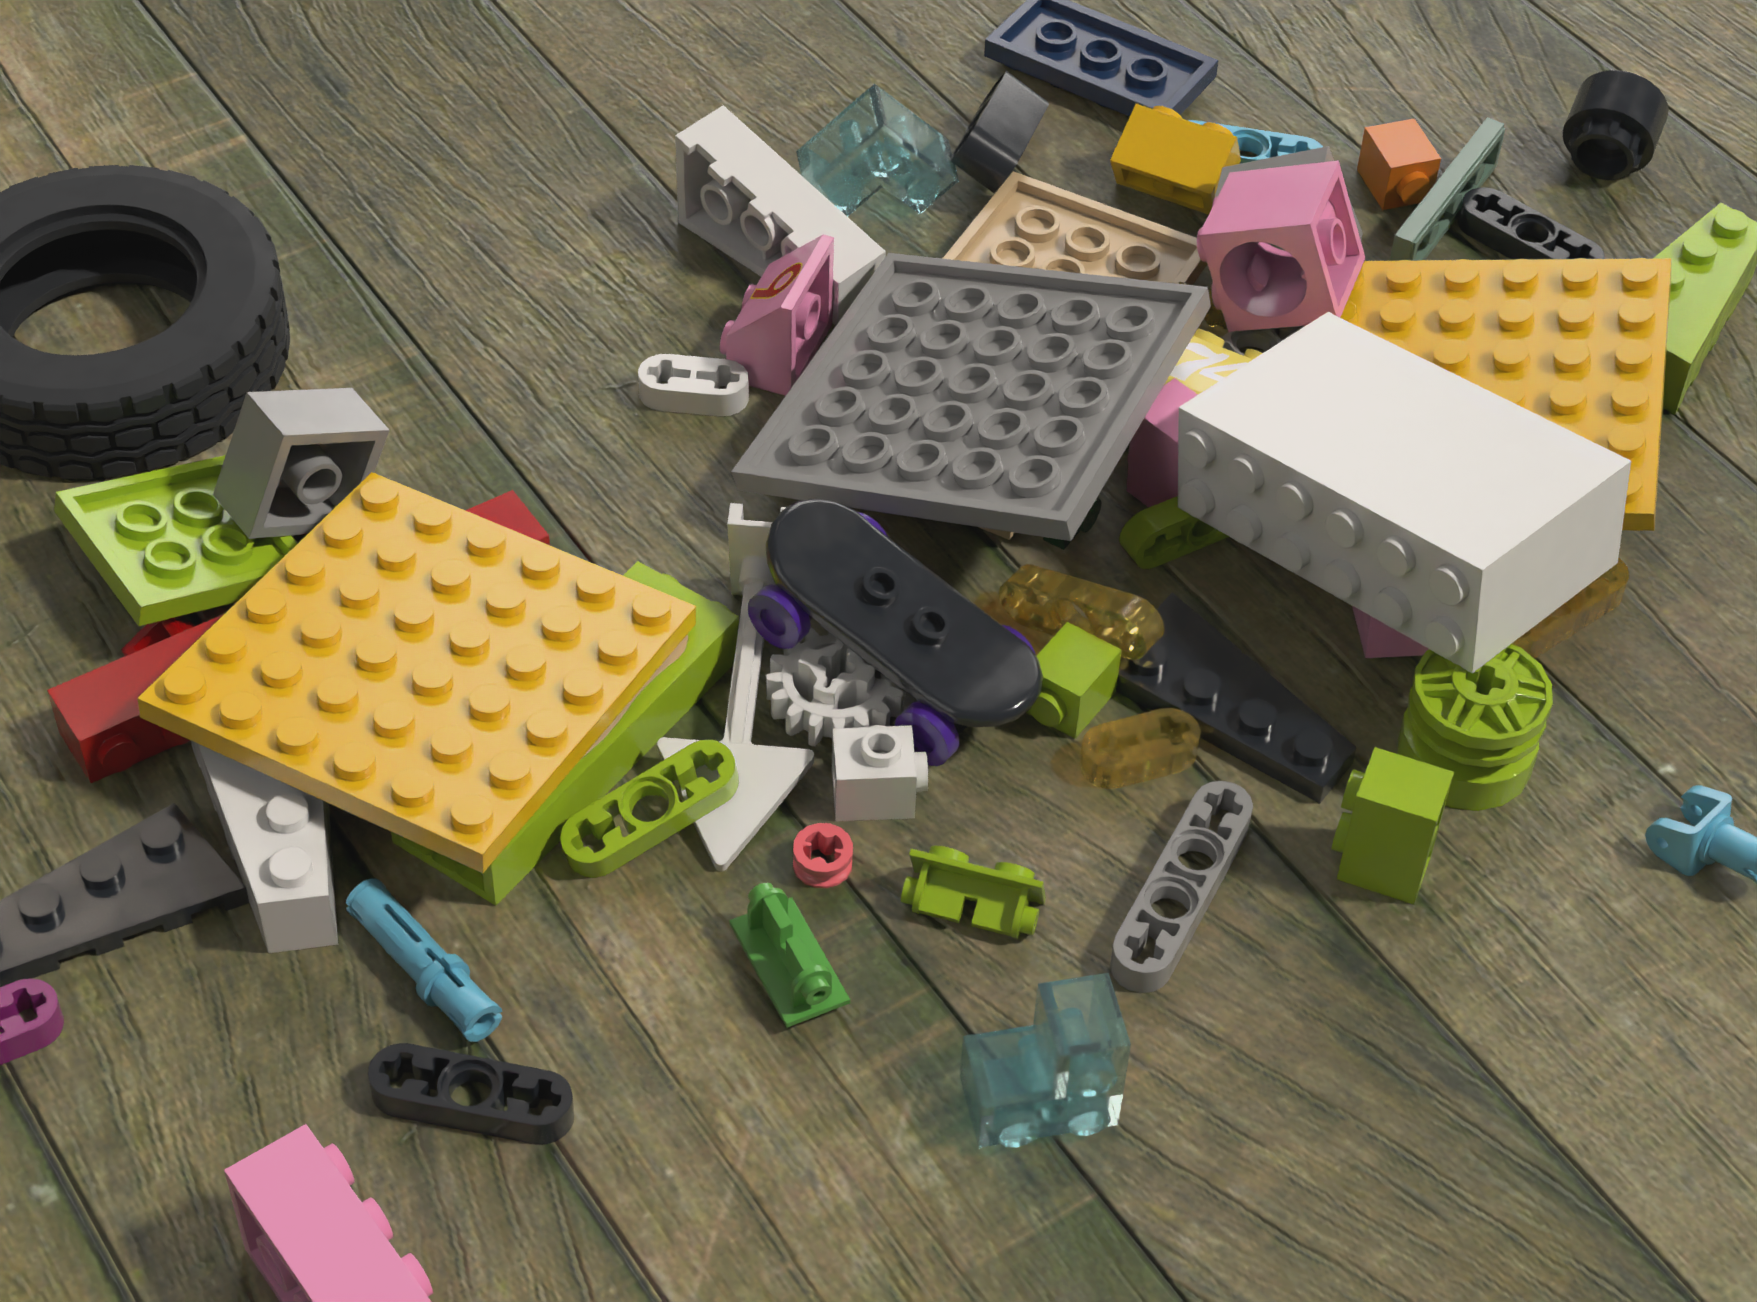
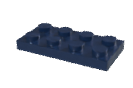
M1026 0L985 39V57L1129 117L1135 104L1151 109L1154 106H1164L1181 115L1217 75V59L1070 0Z

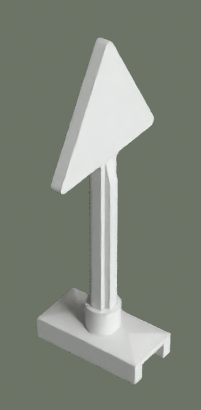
M730 503L727 523L731 594L743 595L725 733L723 740L719 742L726 745L734 756L739 775V784L736 793L729 801L693 822L718 871H725L814 764V752L810 749L754 745L751 743L764 638L757 632L749 618L748 602L766 585H776L767 565L765 547L770 526L773 522L744 520L743 504ZM663 737L657 741L658 752L663 761L691 743L700 740ZM706 765L695 770L697 778L704 777L709 783L719 778L718 771H711ZM678 780L673 781L684 802L688 799L686 790L681 791Z

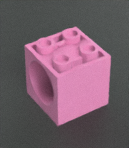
M1339 161L1230 172L1219 195L1214 198L1212 209L1203 227L1199 229L1197 234L1199 257L1203 262H1207L1213 280V303L1216 309L1222 310L1228 332L1306 326L1327 312L1341 318L1365 260ZM1271 244L1276 245L1284 250L1278 249L1272 246Z

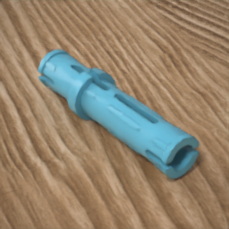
M365 880L350 892L346 899V904L348 905L346 908L347 912L368 930L384 950L417 983V995L427 1005L438 1006L470 1042H477L486 1038L498 1027L502 1020V1015L500 1014L502 1008L492 1001L469 977V966L458 955L448 954L442 949L422 925L391 895L380 880Z

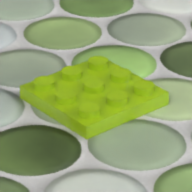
M226 455L56 492L55 514L138 626L238 602L297 545V542L291 535L249 539L213 496Z

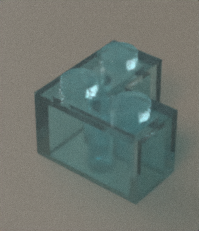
M875 83L796 151L801 176L847 217L882 187L914 211L921 214L959 182L956 166L949 161L952 156L949 140Z
M1109 973L1039 983L1033 1025L963 1036L960 1079L979 1148L1000 1144L1006 1147H1019L1037 1138L1067 1133L1086 1136L1098 1133L1106 1127L1118 1125L1131 1043Z

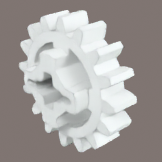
M811 627L809 633L805 636L804 643H798L791 649H784V655L772 654L770 658V674H766L767 700H771V715L773 719L786 718V733L790 736L799 733L803 729L808 731V745L814 747L821 741L823 736L832 738L833 728H857L874 725L890 726V717H898L903 712V697H906V691L896 686L828 632V635L819 636Z

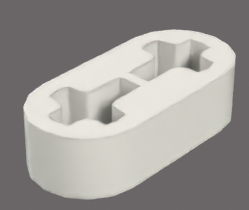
M658 354L647 358L638 369L639 398L644 405L654 410L709 416H731L743 410L749 401L748 372L743 365L736 361ZM668 381V384H661V382ZM726 386V389H719V387Z

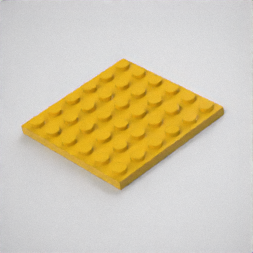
M1671 258L1364 261L1341 315L1342 319L1631 460L1622 530L1655 531L1671 289Z
M371 472L137 698L140 718L484 873L696 625V606Z

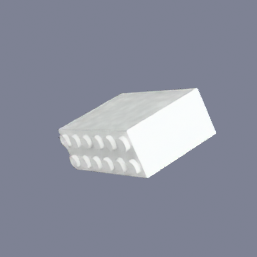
M1330 312L1323 314L1179 407L1178 508L1420 643L1438 655L1460 665L1471 673H1474L1618 563L1631 460Z

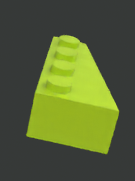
M1719 203L1653 258H1671V289L1663 408L1674 415L1679 409L1688 387L1692 386L1705 357L1716 344L1725 322L1730 319L1751 282L1757 265V222L1747 217L1743 212L1732 209L1723 203Z

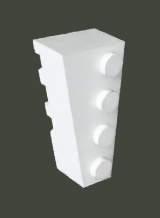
M724 105L675 135L678 223L761 277L770 263L823 234L834 237L832 323L837 325L884 260L886 251Z
M191 741L215 811L217 810L232 857L235 859L243 884L246 886L248 899L268 953L338 945L329 803Z

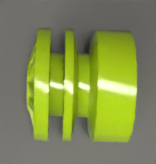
M1510 644L1474 673L1428 649L1415 668L1413 686L1408 696V708L1404 713L1398 737L1397 754L1454 772L1445 804L1447 807L1480 811L1503 806L1522 793L1531 777L1539 751V741L1544 734L1546 720L1550 715L1553 705L1552 683L1542 665L1524 649Z

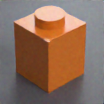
M1409 119L1365 127L1357 171L1381 209L1386 210L1420 203L1437 181L1441 157L1416 120Z

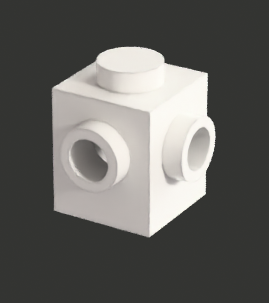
M912 725L833 728L832 781L835 820L861 821L915 818L916 792L928 791V763L926 752H914Z

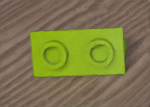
M931 846L929 853L915 849L910 850L909 856L914 872L920 873L919 879L910 876L906 877L902 889L901 902L912 905V912L959 923L964 903L967 899L977 902L971 923L972 927L1011 936L1016 939L1019 938L1021 933L1034 935L1039 917V909L1030 907L1029 902L1044 905L1046 896L1044 882L1035 880V873L1032 870L1008 862H997L994 869L968 863V855L945 846Z

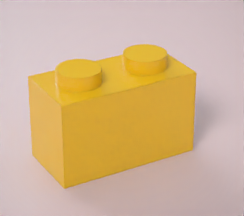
M1135 104L1110 159L1117 184L1208 215L1212 209L1222 168L1240 164L1241 162L1238 139L1227 128L1212 122L1200 125L1185 120L1176 111L1164 106H1154L1151 109L1139 104Z

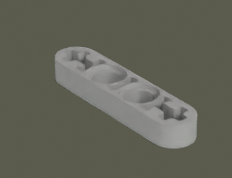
M1212 781L1201 786L1192 798L1115 936L1110 962L1111 972L1118 984L1127 990L1138 993L1154 992L1162 988L1172 976L1247 836L1253 803L1250 795L1244 788L1232 782ZM1220 809L1229 811L1230 813L1225 814L1220 822L1217 834L1209 829L1211 815L1218 814ZM1187 851H1198L1209 856L1214 864L1205 870H1192L1182 865L1178 857ZM1170 898L1182 903L1188 912L1180 918L1169 919L1158 915L1151 905L1157 900ZM1147 936L1156 940L1153 958L1148 957L1143 964L1132 961V958H1137L1142 953L1147 943Z

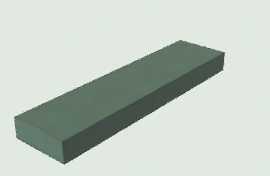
M1486 118L1395 234L1390 261L1425 260L1460 215L1464 195L1472 189L1480 188L1497 167L1505 133L1504 123Z

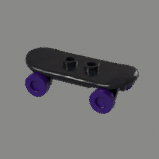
M814 498L797 501L786 507L771 524L765 547L767 565L776 585H766L749 600L748 615L754 628L772 645L782 649H791L809 633L810 620L814 618L830 634L896 686L918 700L910 704L897 717L895 726L912 725L914 752H926L929 766L944 764L957 751L959 747L958 734L968 726L975 728L995 727L1015 721L1028 712L1041 693L1043 674L1040 662L1029 641L1017 630L999 624L892 541L883 528L871 517L856 512L835 501Z

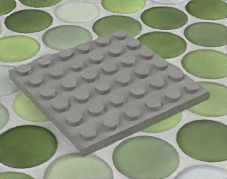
M888 253L731 471L736 488L739 491L798 500L814 498L830 500L851 508L1071 541L1210 309L1208 287Z

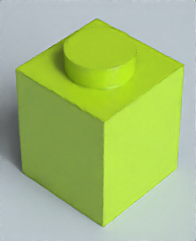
M1066 622L1036 656L1040 662L1043 674L1042 688L1038 699L1026 713L1033 716L1041 724L1054 727L1076 739L1116 692L1122 650Z

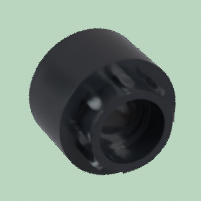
M1608 70L1591 75L1581 84L1563 128V141L1571 154V160L1585 174L1602 180L1625 178L1626 175L1643 169L1651 161L1669 112L1667 100L1656 85L1646 78L1631 72Z

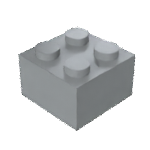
M353 388L246 392L213 496L249 539L308 534L371 472H375L389 429Z

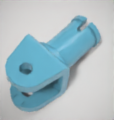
M1701 785L1692 786L1681 796L1683 798V805L1680 809L1684 817L1694 826L1669 818H1659L1646 830V842L1652 852L1686 876H1694L1706 864H1712L1716 861L1754 880L1757 884V837L1734 826V820L1730 817L1732 797L1727 793Z

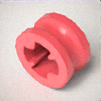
M816 823L805 827L797 834L793 844V870L797 878L804 884L814 888L834 887L848 878L852 871L853 842L847 832L831 823ZM819 849L824 855H830L835 852L834 862L826 863L821 857L811 860V851Z

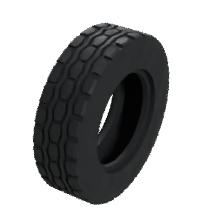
M104 165L89 166V168L81 169L73 168L48 173V175L39 178L34 177L9 186L8 189L0 192L1 465L11 469L17 468L25 473L50 478L56 476L62 479L94 480V478L101 477L107 479L136 475L137 472L146 470L149 472L178 463L179 460L186 457L190 458L216 445V442L222 438L226 439L234 432L246 392L271 391V389L276 388L286 367L285 362L288 359L290 345V327L279 262L270 234L260 219L256 216L254 217V213L237 198L229 196L227 191L205 180L200 181L194 176L172 170L165 171L155 167L129 165V167ZM124 283L151 285L176 293L190 302L184 314L162 333L139 344L111 352L89 355L53 354L31 348L13 338L21 323L41 306L66 294L94 286Z

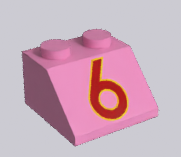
M823 234L770 263L757 285L751 284L747 288L741 312L735 321L729 320L726 323L721 335L720 353L726 355V359L736 361L744 366L748 372L749 386L786 396L822 344L832 326L834 237Z

